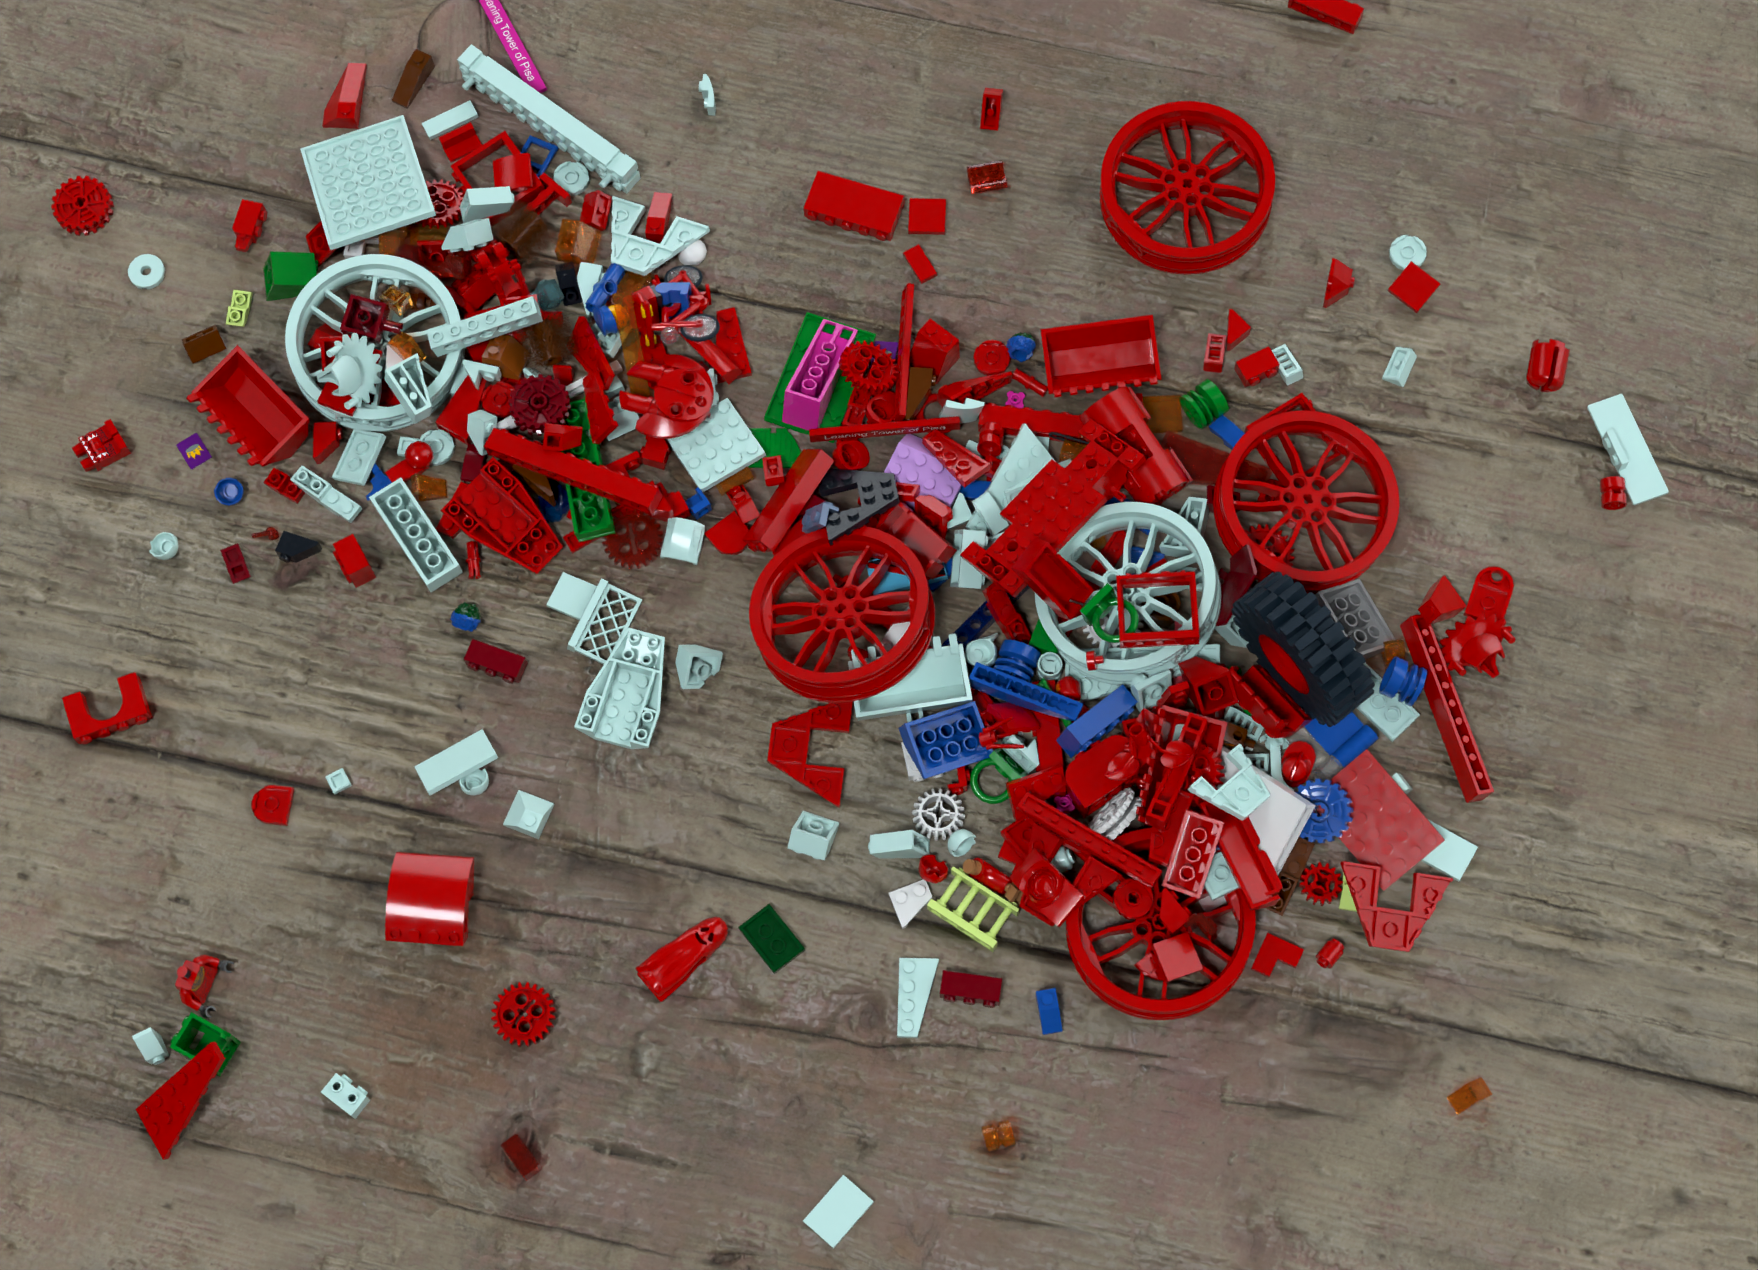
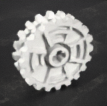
M1131 788L1121 790L1110 801L1105 803V806L1089 822L1088 827L1107 839L1114 840L1135 819L1137 806L1141 807L1142 799L1139 796L1134 797L1135 793Z

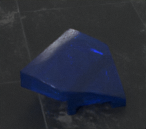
M560 484L558 486L550 485L557 505L553 507L538 495L539 511L547 523L560 522L570 510L567 491Z

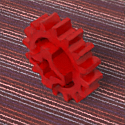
M1319 862L1317 867L1311 864L1310 870L1304 869L1305 875L1300 876V880L1304 882H1300L1299 887L1304 888L1301 891V895L1307 894L1306 901L1313 899V905L1319 901L1320 905L1323 906L1325 901L1331 904V898L1337 900L1338 895L1336 893H1341L1342 891L1338 886H1341L1343 881L1338 880L1341 874L1334 873L1335 867L1329 869V863L1322 867L1321 862ZM1312 875L1313 882L1308 885V878ZM1318 881L1325 883L1324 887L1317 885ZM1334 883V889L1330 893L1329 886Z

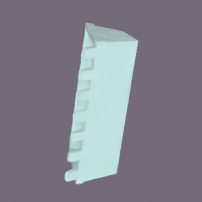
M949 634L950 646L941 647L940 636H934L932 638L934 648L926 650L919 663L906 677L877 695L854 701L858 721L906 714L908 723L913 721L911 719L912 713H918L920 719L923 718V711L970 703L972 701V694L963 644H958L956 634ZM890 643L884 644L887 652L892 649ZM875 646L867 647L869 657L865 658L867 664L881 657H876ZM851 649L852 661H848L849 670L862 667Z

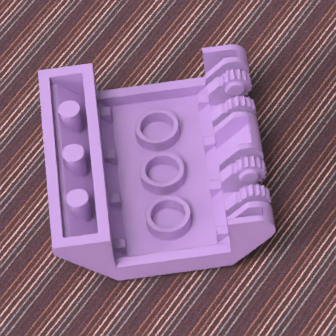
M906 434L898 443L884 473H894L896 482L920 485L918 496H934L951 509L962 486L922 444V439L912 434ZM906 501V505L915 510V502Z

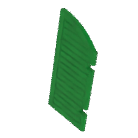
M749 428L765 451V457L781 455L783 468L792 467L801 452L795 439L788 432V428H776V433H771V428ZM762 458L746 468H763Z

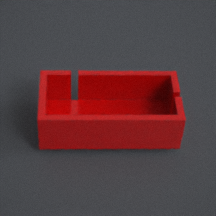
M901 501L898 505L890 508L874 527L902 541L915 554L923 567L925 575L931 579H934L944 567L942 563H947L957 551L918 514Z
M1034 538L1011 567L1059 617L1072 620L1082 607L1080 604L1070 602V599L1085 603L1094 591L1060 554H1057V551L1045 540Z

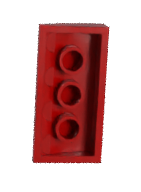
M1190 809L1186 810L1162 886L1198 899L1201 898L1225 822Z

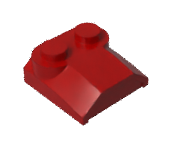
M920 495L915 498V513L945 539L947 523L953 518L952 509L931 495Z

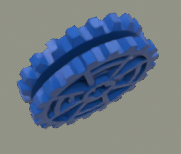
M1316 779L1315 782L1312 780L1306 781L1305 786L1301 784L1298 786L1299 791L1296 793L1316 805L1300 834L1301 838L1306 839L1308 837V841L1314 843L1316 840H1318V843H1325L1326 839L1328 842L1335 841V836L1340 838L1343 836L1342 831L1349 829L1347 823L1353 820L1350 817V813L1354 812V808H1351L1349 805L1352 803V800L1346 797L1348 792L1344 789L1340 790L1341 785L1338 783L1332 785V781L1327 779L1324 782L1322 779ZM1320 805L1322 809H1325V813H1321L1322 816L1316 813V809H1319L1318 806Z

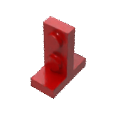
M543 173L539 179L545 190H542L538 197L526 206L529 208L528 210L531 209L535 213L537 209V214L540 215L556 199L566 207L572 201L567 191L547 174Z

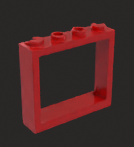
M503 131L451 165L453 170L451 175L456 183L460 181L462 184L460 188L464 194L467 189L473 188L462 174L463 171L504 145L511 155L521 154L506 131ZM533 170V187L514 196L517 203L521 201L527 205L536 199L542 190H545L542 182ZM514 201V204H515L516 206H514V205L512 204V206H513L514 208L516 207L517 210H519L520 208H522L519 204H516L515 201ZM501 213L486 218H489L490 226L493 227L494 223H499L502 220L501 218L505 219L504 216L507 217V215Z
M1300 393L1247 425L1245 433L1259 422L1271 416L1290 412L1298 407L1301 410H1316L1313 408L1311 399L1308 400L1303 393ZM1258 446L1255 449L1268 465L1261 448ZM1331 449L1334 454L1325 459L1321 471L1344 458V455H1341L1335 449ZM1275 455V457L1277 458V460L1279 461V463L1283 466V464L1281 463V461H1280V460L1278 459V457ZM1315 466L1304 472L1307 477H1311Z
M1185 570L1175 573L1162 571L1156 574L1143 572L1137 575L1126 573V575L1116 576L1120 648L1199 644L1195 571L1185 572ZM1190 586L1192 630L1125 633L1124 588Z

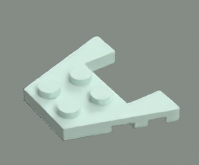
M1239 743L1226 756L1240 770L1218 790H1215L1202 776L1190 785L1188 790L1243 821L1270 797V793L1259 774H1256L1253 770L1251 760L1246 758L1243 752L1244 748Z

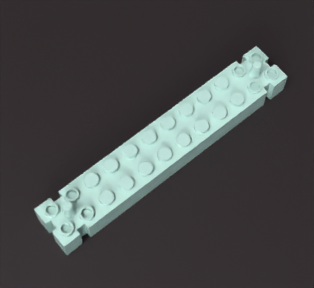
M472 44L457 59L460 66L459 69L463 75L462 78L465 81L462 85L465 90L476 84L475 87L479 92L489 95L493 102H499L507 112H513L521 122H527L535 132H541L549 142H555L563 152L567 151L573 159L583 162L588 170L597 172L602 179L599 183L602 188H605L612 181V185L616 190H622L627 194L641 179L639 171H637V162L627 154L621 153L620 149L489 56L483 55L482 51Z

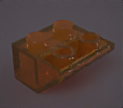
M562 219L555 249L557 260L561 262L573 261L575 264H580L581 262L594 264L601 232L581 221Z

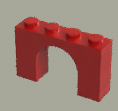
M136 672L117 678L123 701L119 712L110 719L97 720L92 718L86 697L80 691L62 697L73 738L78 744L91 743L93 739L108 737L113 732L125 731L130 726L142 725L147 720L152 719L141 679Z

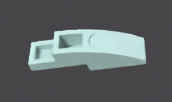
M301 466L290 479L322 506L350 523L362 510L360 505L334 489L330 483L304 466Z

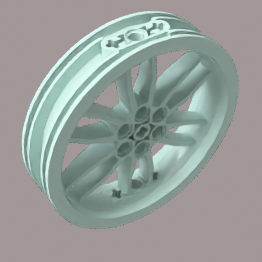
M368 254L347 258L318 273L297 296L290 310L285 331V346L290 367L305 398L318 412L331 421L350 429H361L371 432H387L408 427L414 423L401 404L391 407L379 406L382 393V370L377 373L381 383L375 386L377 394L374 395L373 403L362 402L361 407L356 409L353 417L317 403L322 389L315 381L318 380L316 375L321 373L322 369L310 374L306 362L321 358V347L304 354V336L308 322L312 315H316L331 328L342 333L340 330L342 323L333 320L320 311L318 307L324 300L329 298L346 311L347 303L333 293L347 285L363 280L373 281L370 292V299L372 300L377 299L379 284H394L392 297L388 304L390 308L388 320L392 321L398 304L400 286L417 287L427 294L436 305L414 312L398 321V323H403V330L400 329V331L403 332L415 323L438 313H442L445 324L421 332L401 333L395 339H390L389 337L396 333L384 331L380 344H376L374 347L382 351L378 365L383 368L386 366L387 343L413 344L429 340L427 332L461 321L457 306L447 288L435 275L410 260L384 254ZM465 348L448 353L440 372L419 358L421 369L435 378L427 387L432 406L431 414L450 396L462 359H465Z
M1120 502L1102 506L1057 554H1060L1086 580L1102 588L1108 583L1114 589L1117 597V583H1110L1116 580V576L1126 575V573H1135L1137 575L1146 571L1153 555L1157 532L1159 531L1176 538L1192 554L1168 561L1153 569L1150 573L1156 574L1162 571H1170L1172 573L1193 563L1198 564L1201 573L1195 575L1196 585L1202 583V597L1198 609L1199 644L1164 646L1154 653L1134 659H1128L1131 648H1123L1121 659L1113 660L1105 659L1110 642L1101 640L1098 656L1103 655L1104 663L1097 664V670L1088 671L1086 652L1078 648L1065 635L1067 631L1088 625L1082 615L1059 624L1056 613L1035 593L1037 613L1045 632L1055 645L1059 656L1077 672L1107 684L1131 685L1132 679L1136 675L1145 674L1149 677L1170 670L1171 674L1180 669L1178 663L1195 657L1208 642L1220 614V579L1205 540L1191 523L1177 513L1158 505L1143 502ZM1127 529L1123 548V567L1116 570L1090 544L1106 534ZM1135 529H1149L1146 547L1137 564L1131 563V548ZM1083 551H1087L1106 569V573L1103 576L1091 572L1075 562L1082 555ZM1189 585L1123 589V599L1134 605L1138 616L1154 632L1164 630L1149 616L1153 610L1171 617L1181 624L1182 627L1178 630H1192V617L1187 621L1174 609L1154 599L1155 596L1182 591L1189 588ZM1100 590L1093 591V593L1089 596L1085 603H1080L1077 601H1073L1071 599L1069 601L1080 605H1086ZM1141 602H1146L1144 606H1138ZM1118 605L1113 606L1109 612L1111 615L1104 629L1110 635L1114 634L1119 624ZM1128 610L1124 613L1125 631L1131 623V616Z

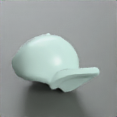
M998 633L969 642L965 650L966 661L975 666L976 662L988 667L993 666L998 656L997 647L993 641L999 636Z

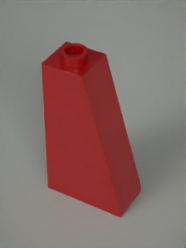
M467 375L435 423L438 429L446 431L450 436L466 445L471 444L472 440L467 432L468 414L483 409L481 397L484 390L490 386V382L482 377L479 389L477 390Z

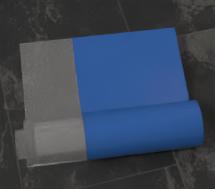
M1351 712L1332 727H1328L1326 724H1319L1316 718L1312 719L1310 723L1289 738L1286 743L1290 745L1293 742L1303 741L1312 746L1316 758L1311 771L1315 774L1313 776L1315 780L1322 779L1324 782L1326 779L1331 780L1379 738L1372 728L1368 725H1363L1355 714Z

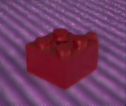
M351 294L340 330L343 335L352 336L353 333H357L359 339L362 336H366L368 342L380 344L384 331L401 335L402 331L400 329L403 330V323L388 320L390 308L387 303Z

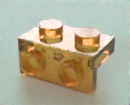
M627 271L619 283L614 296L623 299L625 296L644 288V286H649L653 279L651 277L652 271L646 276Z

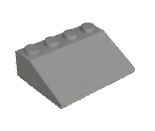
M1360 579L1318 591L1315 594L1318 599V605L1321 608L1326 606L1331 611L1330 617L1335 623L1339 621L1345 629L1342 632L1346 637L1354 640L1357 645L1354 647V650L1361 653L1365 660L1398 644Z

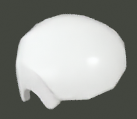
M697 240L678 253L679 261L684 265H699L706 257V246L701 240Z

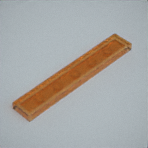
M631 290L612 294L627 372L638 361H644ZM628 376L631 393L645 397L651 396L647 380Z

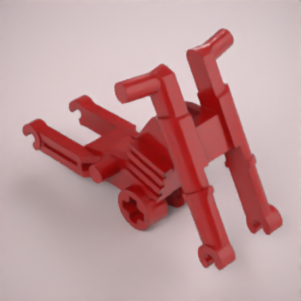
M494 236V240L488 241L489 243L486 246H482L477 250L465 251L475 262H478L474 264L476 271L483 269L487 272L499 301L501 298L531 295L517 259H513L509 264V261L506 259L509 251ZM514 274H515V277H516V279H517V281H518V282H516V283L514 282V280H513L512 277H511V276L514 275ZM539 292L537 293L538 301L542 299Z

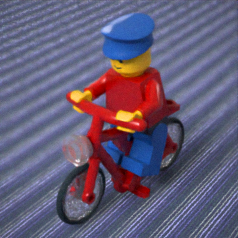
M681 265L670 269L665 274L664 283H660L658 275H654L655 279H652V286H646L622 299L623 307L621 304H615L608 307L604 305L600 308H593L594 320L604 337L609 333L616 334L617 329L625 327L628 322L631 328L641 332L649 349H654L657 343L654 331H661L660 338L664 344H673L678 340L679 334H682L688 340L700 342L713 338L720 329L718 320L713 316L707 314L693 315L697 310L704 311L712 303L709 284H705L704 292H699L697 287L701 284L703 275L698 268L689 265Z

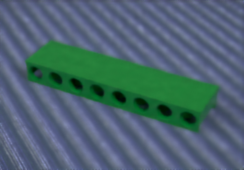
M584 396V399L570 402L571 411H568L570 417L565 419V425L583 427L581 446L560 452L564 454L571 453L578 459H587L594 465L599 466L603 465L599 444L592 443L587 416V404ZM566 484L574 534L579 542L616 533L609 499Z

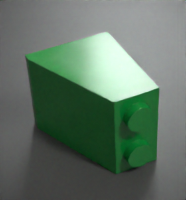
M270 251L263 268L266 301L297 297L307 283L316 276L318 261L315 260L314 253Z

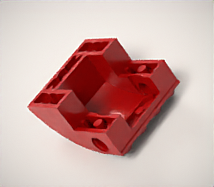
M396 852L387 891L385 941L464 946L468 938L469 901L474 895V857Z

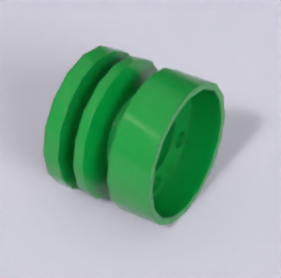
M1208 379L1195 387V391L1190 390L1187 392V395L1184 394L1179 398L1186 416L1201 430L1207 424L1213 422V417L1217 419L1229 411L1224 395Z

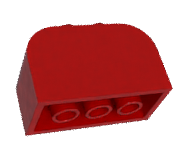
M1113 735L1103 741L1098 740L1091 745V749L1078 753L1074 757L1075 760L1068 765L1065 774L1066 794L1072 799V803L1084 819L1104 806L1106 802L1110 801L1121 790L1123 791L1125 788L1128 789L1135 785L1138 777H1144V773L1148 774L1149 766L1131 781H1127V779L1115 781L1105 777L1108 765L1113 757L1125 752V743H1129L1127 737Z

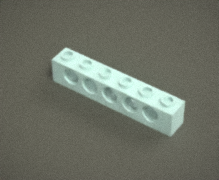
M531 296L429 331L427 336L432 351L439 357L542 322L543 319L538 303Z

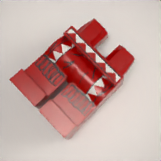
M111 419L105 421V425L95 431L79 437L80 442L72 447L78 458L88 454L89 457L80 461L86 472L94 468L100 471L103 469L102 467H106L131 454Z

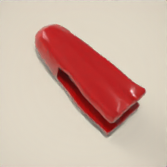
M720 917L707 918L686 930L672 942L658 949L635 968L637 975L659 1002H663L677 990L695 969L707 961L722 945L728 934L726 923Z

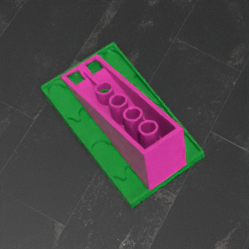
M807 312L764 416V421L809 435L810 429L841 426L854 387H851V381L845 382L847 376H841L843 371L839 370L841 365L839 364L840 356L846 346L849 347L851 343L855 345L859 341L862 345L865 340L867 345L871 341L874 344L876 334Z

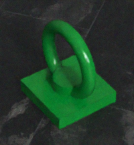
M1107 583L1080 612L1084 621L1090 627L1093 626L1095 633L1102 640L1110 643H1119V635L1107 634L1100 625V619L1104 618L1113 606L1118 605L1114 589ZM1123 599L1124 608L1128 610L1131 616L1130 626L1125 633H1135L1139 623L1138 612L1132 603Z
M1001 748L995 749L989 755L990 758L978 762L970 775V785L973 793L985 803L999 804L1006 801L1009 796L1007 788L998 796H988L981 791L978 786V775L983 768L994 765L1002 776L1008 778V782L1028 774Z

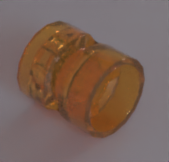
M1009 1119L999 1121L996 1126L993 1124L981 1126L988 1152L998 1150L1001 1145L1004 1147L1016 1145ZM1002 1131L1004 1138L999 1139L997 1132Z

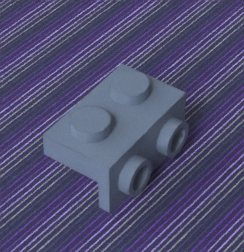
M822 502L806 510L802 519V532L811 533L825 527L828 514L839 512V508L833 506V503Z

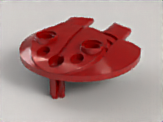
M675 354L664 355L662 357L664 364L662 365L638 361L627 372V376L655 382L657 388H655L654 397H645L621 390L619 392L621 409L643 414L637 420L635 427L636 431L643 435L657 439L676 438L697 428L706 417L710 418L714 390L708 373L693 359Z

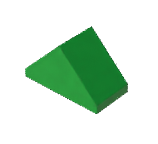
M1039 619L1029 645L1037 649L1041 655L1046 652H1053L1058 655L1055 645L1048 637Z

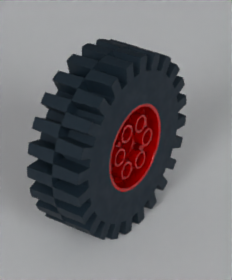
M1281 572L1270 573L1232 604L1231 612L1235 616L1233 621L1240 628L1238 633L1241 638L1249 642L1246 645L1249 652L1258 657L1256 661L1258 665L1267 669L1270 676L1305 710L1311 719L1316 718L1321 725L1335 726L1374 693L1372 688L1375 684L1370 678L1372 673L1363 664L1366 662L1363 655L1354 650V647L1357 646L1354 640L1344 635L1342 631L1345 628L1339 621L1335 623L1330 617L1331 611L1326 606L1321 608L1318 605L1317 597L1312 592L1307 594L1304 586L1298 581L1294 583L1289 575L1283 576Z

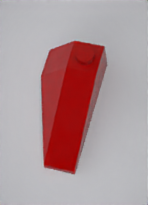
M1010 371L944 385L938 390L937 401L942 408L946 400L961 404L964 403L966 398L978 401L1010 384L1013 374Z

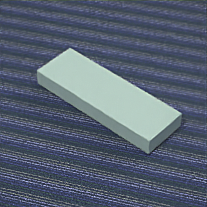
M469 100L423 122L422 126L429 139L432 140L479 116Z

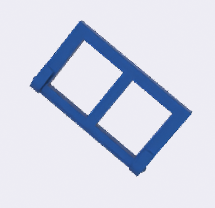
M530 135L520 153H527L532 143L550 151L543 165L531 161V167L539 170L537 173L539 178L545 172L559 148L556 145Z

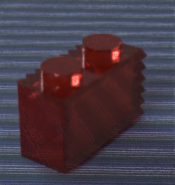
M514 1134L500 1145L526 1181L542 1170V1167L518 1134Z

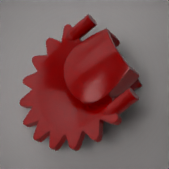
M1483 613L1479 614L1476 620L1471 616H1467L1465 624L1455 622L1456 630H1446L1445 633L1449 638L1439 641L1440 645L1444 646L1441 648L1445 663H1450L1448 669L1450 671L1455 669L1460 676H1464L1467 671L1463 666H1471L1479 673H1482L1481 670L1485 671L1492 678L1498 676L1496 655L1499 654L1503 659L1505 658L1501 642L1503 638L1510 644L1516 640L1510 633L1512 631L1511 626L1504 627L1506 620L1496 621L1497 617L1495 614L1486 619Z

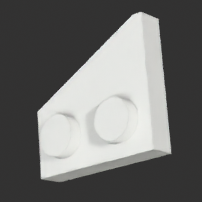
M925 880L889 892V897L902 929L906 928L908 923L932 899Z

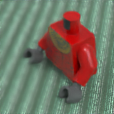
M200 955L195 957L193 961L186 960L183 966L177 970L178 978L175 983V987L179 990L181 1002L195 1011L199 1010L202 1017L211 1018L212 1016L208 1015L207 1010L215 1011V1008L213 1006H203L202 1004H204L217 974V967H220L224 972L231 973L232 971L226 969V965L228 963L234 964L232 961H219L220 959L208 955Z

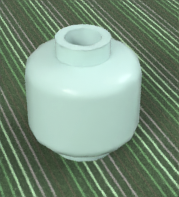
M1060 846L1051 863L1063 873L1073 868L1075 858L1071 849Z

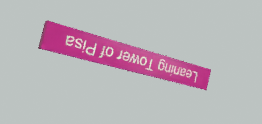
M478 0L521 80L539 93L547 91L541 76L500 1Z

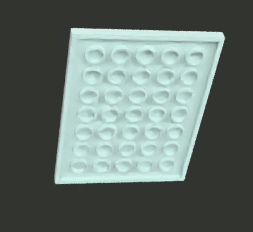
M404 115L300 149L330 250L436 216Z

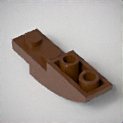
M1300 837L1297 839L1278 876L1282 883V889L1278 893L1280 899L1276 905L1266 907L1265 909L1283 916L1314 848V843Z

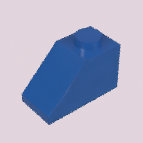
M1056 989L1036 991L1035 997L1042 1034L1063 1032Z

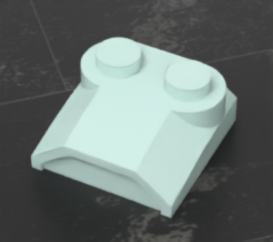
M1170 670L1149 677L1145 674L1136 675L1132 679L1130 685L1131 693L1138 701L1136 707L1139 712L1143 708L1149 710L1156 706V702L1162 698L1161 696L1165 690L1172 686Z

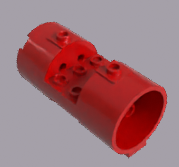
M1124 386L1112 391L1091 405L1079 417L1083 425L1090 419L1094 420L1145 456L1146 460L1134 473L1129 470L1127 471L1126 477L1128 480L1123 484L1135 502L1159 506L1174 493L1177 494L1193 481L1173 449L1164 450L1146 424L1151 417L1131 387Z

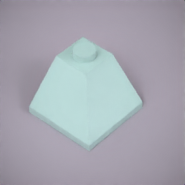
M518 790L503 826L539 839L554 807V803Z

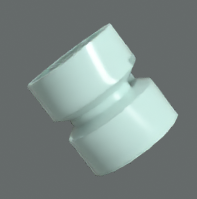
M1046 652L1039 657L1037 675L1040 680L1044 677L1047 681L1055 680V683L1059 681L1062 675V660L1059 655L1053 652Z

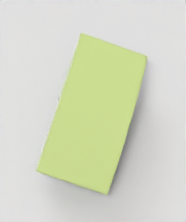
M233 290L231 306H228L226 325L245 327L251 307L252 292Z

